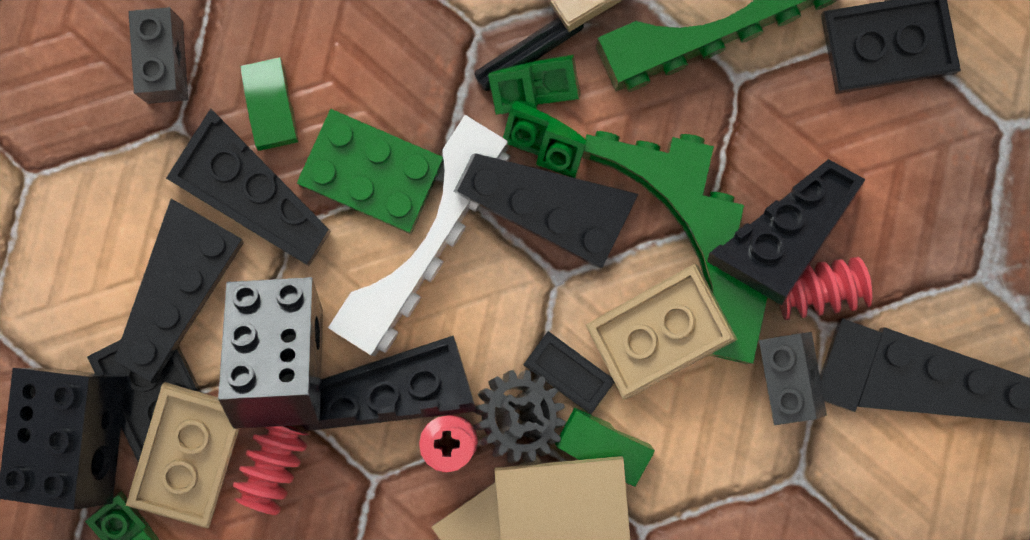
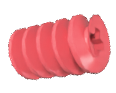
M859 257L850 258L848 264L842 259L834 260L831 268L826 262H818L814 270L809 265L783 305H780L784 320H790L792 307L797 308L801 318H806L808 305H813L817 315L821 316L824 314L825 303L828 302L834 313H840L842 300L847 301L851 311H857L859 298H863L866 306L870 308L872 304V285L868 269Z
M453 414L438 417L428 423L422 431L419 441L421 456L425 462L433 469L446 473L457 471L465 466L476 452L478 444L477 433L471 422L462 416ZM448 431H451L452 439L460 441V445L456 446L451 453H447V446L440 445L439 439L447 436Z
M293 426L265 427L268 430L267 434L253 435L252 438L262 447L260 450L246 451V455L255 464L254 466H240L239 470L248 480L247 482H233L232 486L242 494L240 498H234L235 501L262 513L278 515L280 513V506L272 499L286 498L287 491L279 483L293 482L294 476L285 467H298L300 465V459L292 451H306L307 444L298 436L309 435Z

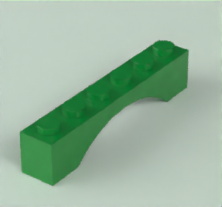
M753 0L746 7L726 18L704 25L681 28L655 26L634 21L598 37L596 50L615 91L626 87L628 92H632L651 82L649 77L664 71L665 75L668 76L679 72L688 66L687 60L702 55L703 59L711 58L726 49L724 44L738 38L741 43L750 41L764 32L762 28L777 22L779 27L798 19L801 16L800 11L814 5L816 10H820L835 3L837 0Z

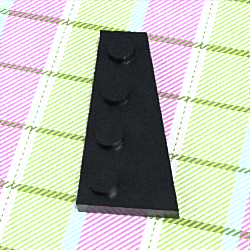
M211 108L166 177L169 181L310 266L331 232Z
M477 153L471 155L453 191L597 268H603L638 196L636 193Z
M828 159L796 184L780 201L776 200L768 206L764 214L751 224H745L735 232L734 237L723 246L720 244L709 253L707 262L776 303L783 305L861 190L865 179Z
M171 198L114 361L154 384L244 244L243 240Z
M885 327L879 329L882 335L858 407L1030 423L1029 377Z
M454 335L321 379L320 424L303 425L304 429L312 431L477 412Z

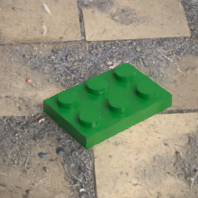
M330 108L297 184L412 234L444 160L442 156Z

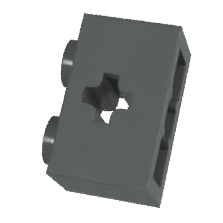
M170 7L128 11L134 94L147 104L189 100L183 20Z
M812 332L759 340L774 425L816 420L826 416Z

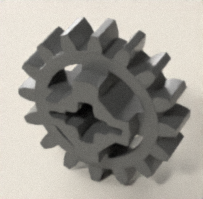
M510 370L503 374V380L497 376L488 381L491 390L485 388L479 391L478 396L484 401V404L477 405V412L474 413L481 415L482 421L476 423L473 427L474 430H484L486 436L480 441L482 446L490 443L495 445L492 454L495 458L507 452L508 463L518 462L521 456L525 463L536 460V453L539 456H544L551 452L547 443L554 444L560 441L561 437L554 429L565 426L566 421L557 418L556 412L565 407L564 403H554L552 400L558 392L556 388L547 391L543 388L546 380L544 376L531 381L530 370L519 373L518 377L514 370ZM511 389L523 391L516 398L510 394L507 396L503 394ZM519 409L521 411L520 415L514 410ZM520 418L524 423L519 424L517 421ZM523 435L527 438L533 437L535 439L529 444L516 443Z

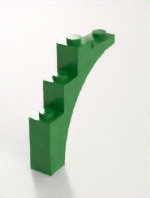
M596 131L595 136L587 134V143L582 158L611 167L642 185L664 204L688 237L699 259L702 274L738 339L709 356L743 364H753L768 297L707 262L709 253L720 244L722 246L734 237L735 232L739 230L744 209L743 204L734 203L735 197L721 192H710L709 197L703 195L714 146L704 144L705 139L702 137L681 134L680 138L672 137L666 153L660 151V145L648 141L639 140L636 141L635 145L619 142L620 137L609 132Z

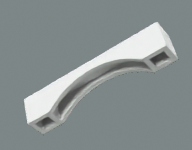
M464 115L442 150L445 169L443 195L436 219L425 240L414 254L392 274L370 286L352 291L328 328L371 356H376L379 350L384 353L388 351L398 335V331L393 329L402 315L408 318L421 299V296L416 294L425 279L431 282L440 270L444 261L439 259V256L447 244L454 247L463 234L466 226L461 222L469 209L476 212L480 207L478 204L453 192L471 155L477 153L509 161L511 156L506 154L508 150L507 140L467 115Z

